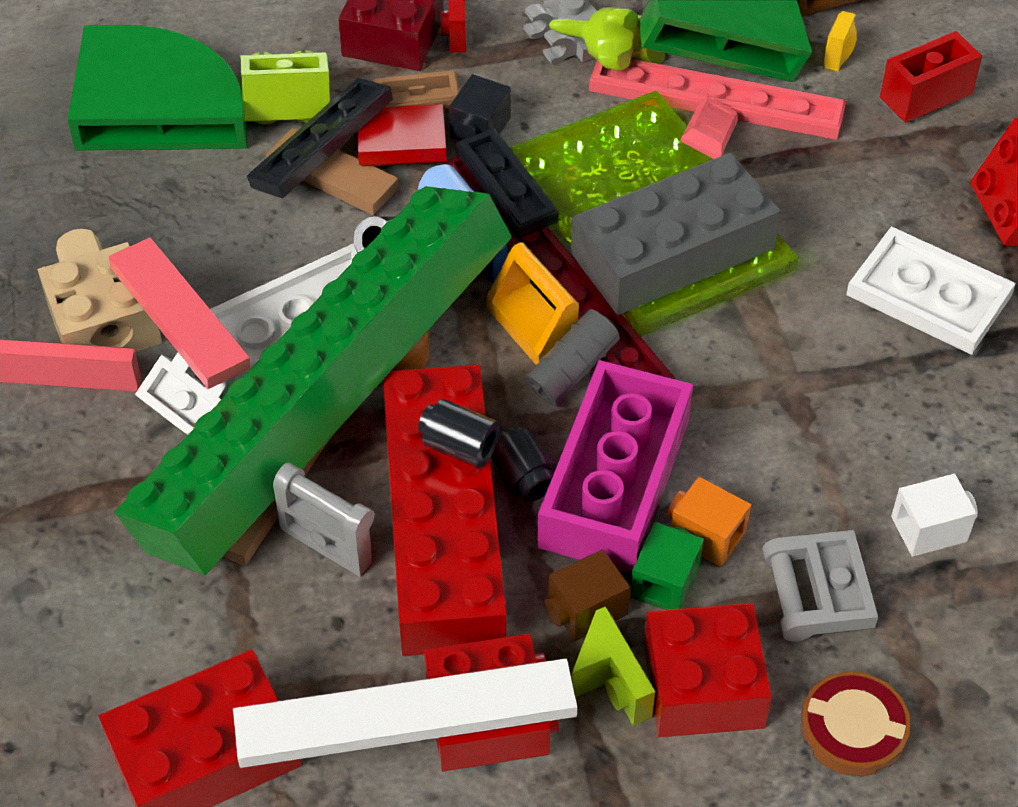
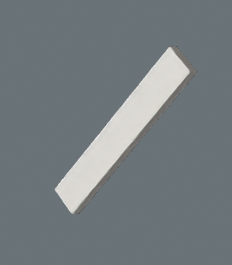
M567 659L238 707L233 708L238 762L240 768L572 718L577 717V704Z

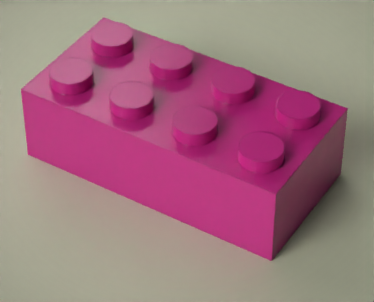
M598 360L538 513L539 549L578 560L603 549L618 571L632 574L636 561L651 531L689 422L693 384Z

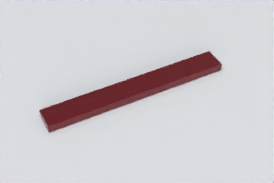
M458 155L442 162V165L448 164L453 166L474 192L485 193ZM499 212L512 236L506 243L508 254L516 244L524 243L578 302V320L589 309H593L606 317L618 330L620 339L606 353V357L601 358V361L675 379L674 375L624 316L615 313L578 262L548 227L519 238ZM531 280V282H532V283L535 285V287L540 291V293L544 296V298L549 302V304L553 307V309L556 310V307L554 306V304L546 297V295H545V294L537 287V285Z

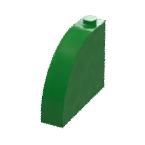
M648 0L640 19L642 48L788 82L794 81L812 53L797 0Z
M84 25L67 119L75 151L247 149V124L241 88L230 66L215 51L187 35L158 27L142 25Z

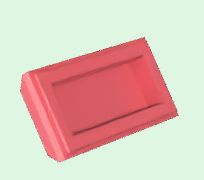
M707 97L699 102L680 140L682 143L713 159L722 156L738 122L737 112Z

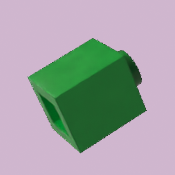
M654 522L632 571L630 598L664 610L682 609L700 568L704 539L692 535L686 529L669 527Z

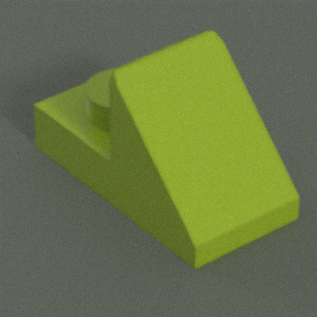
M603 607L596 610L572 672L574 695L577 697L605 685L608 697L614 708L618 711L624 709L632 725H637L652 718L655 690L607 608Z

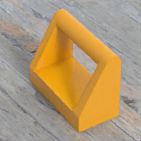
M518 243L511 249L487 295V309L535 365L539 363V358H543L555 346V341H559L571 329V324H576L578 321V302L524 243ZM530 279L554 304L556 310H554L549 305V303L541 296V294L532 286V284L530 283Z

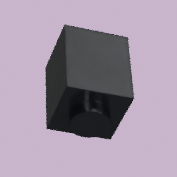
M472 74L449 106L450 138L462 141L493 128L500 134L511 118V87Z

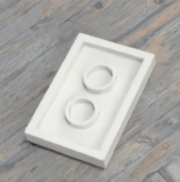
M891 226L849 282L846 295L972 355L1011 298L1016 283Z

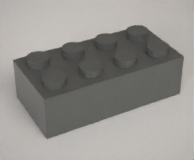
M730 152L573 216L571 254L615 313L620 315L775 249L781 211Z

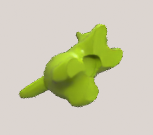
M603 7L596 11L588 20L556 19L549 23L550 28L560 34L584 39L588 53L607 69L623 71L629 67L631 58L662 64L665 60L664 52L642 48L640 37L641 15H637V13L628 8Z

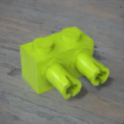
M305 50V53L297 51L293 54H270L263 52L264 55H259V52H256L252 55H240L245 121L271 124L277 120L297 119L301 122H308L330 103L329 69L326 52L313 53Z

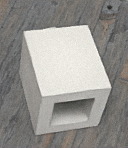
M954 473L899 488L891 517L913 557L967 542L978 511L973 495L969 491H964Z

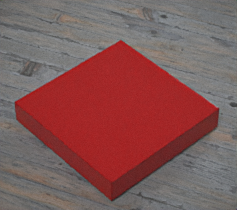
M443 104L384 107L358 131L359 165L373 166L447 161Z

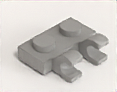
M544 0L543 5L532 4L525 8V14L532 23L524 25V30L531 39H538L544 36L552 47L544 49L543 54L551 64L560 63L574 55H577L581 62L594 59L588 53L584 39L560 34L549 26V23L556 19L588 20L596 12L588 0Z

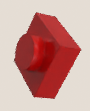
M448 0L449 11H440L441 36H449L450 53L466 52L465 0Z

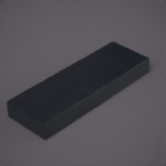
M495 128L456 143V154L484 192L490 195L496 208L519 238L559 223V211Z

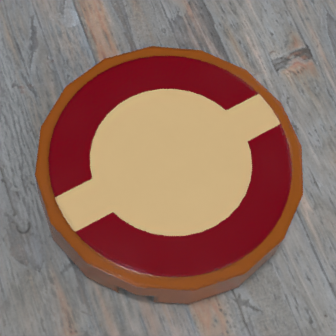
M846 671L829 675L811 688L803 703L800 731L804 741L807 740L808 745L813 749V755L822 765L840 774L864 777L876 774L878 769L885 768L888 765L890 767L899 760L910 736V714L903 698L887 682L868 673Z

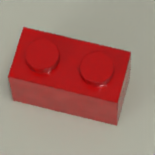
M957 31L887 59L880 98L904 123L973 94L982 55Z

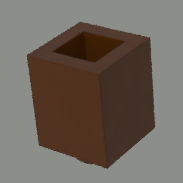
M602 549L550 574L548 598L545 599V606L554 624L557 627L564 625L572 639L577 641L587 635L596 610L606 607L614 622L628 615L630 586Z

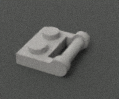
M290 462L284 464L277 472L273 482L280 529L361 577L373 563L369 528L374 520V511L361 503L352 505L304 477L305 472L303 469Z
M854 530L772 539L763 545L765 562L768 566L772 567L784 617L781 619L780 624L785 640L798 642L808 639L815 634L876 627L878 614ZM805 559L818 610L804 611L792 565L794 560Z

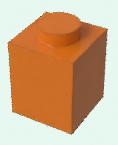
M698 476L687 492L680 490L669 506L667 516L672 518L671 527L686 529L692 535L703 538L701 557L722 567L747 533L752 504Z

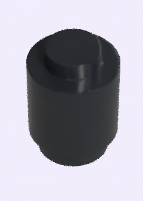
M512 427L504 430L499 434L496 447L491 455L494 464L515 495L522 496L526 502L537 501L545 497L556 470L555 464L531 429Z

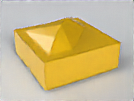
M841 11L838 14L828 35L823 63L825 65L824 68L838 72L841 65L853 52L857 41L856 14Z

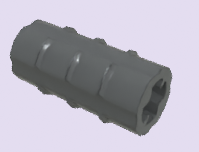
M589 309L576 324H571V329L559 341H555V346L543 358H539V363L525 376L527 384L548 404L557 406L570 391H574V387L586 374H590V370L598 363V360L606 357V353L620 339L618 330L598 311Z

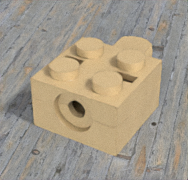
M71 230L63 234L57 241L56 251L59 263L37 269L45 298L62 344L133 348L135 352L162 344L158 326L110 268L109 256L130 247L128 242L102 249L98 237L91 230Z

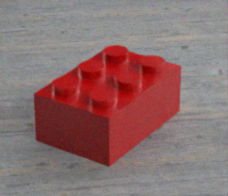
M253 649L98 715L109 748L135 807H213L301 767L300 759L244 768L239 766L233 708L279 702Z

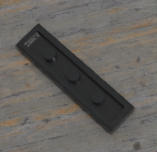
M357 78L247 175L250 187L283 199L393 100L391 88Z

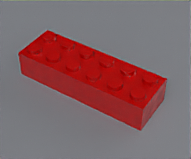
M480 365L390 371L383 379L402 656L424 655L425 649L506 637V607L490 459L484 467L478 469L424 446L422 443V433L418 431V424L425 408L430 404L435 405L442 398L485 415Z

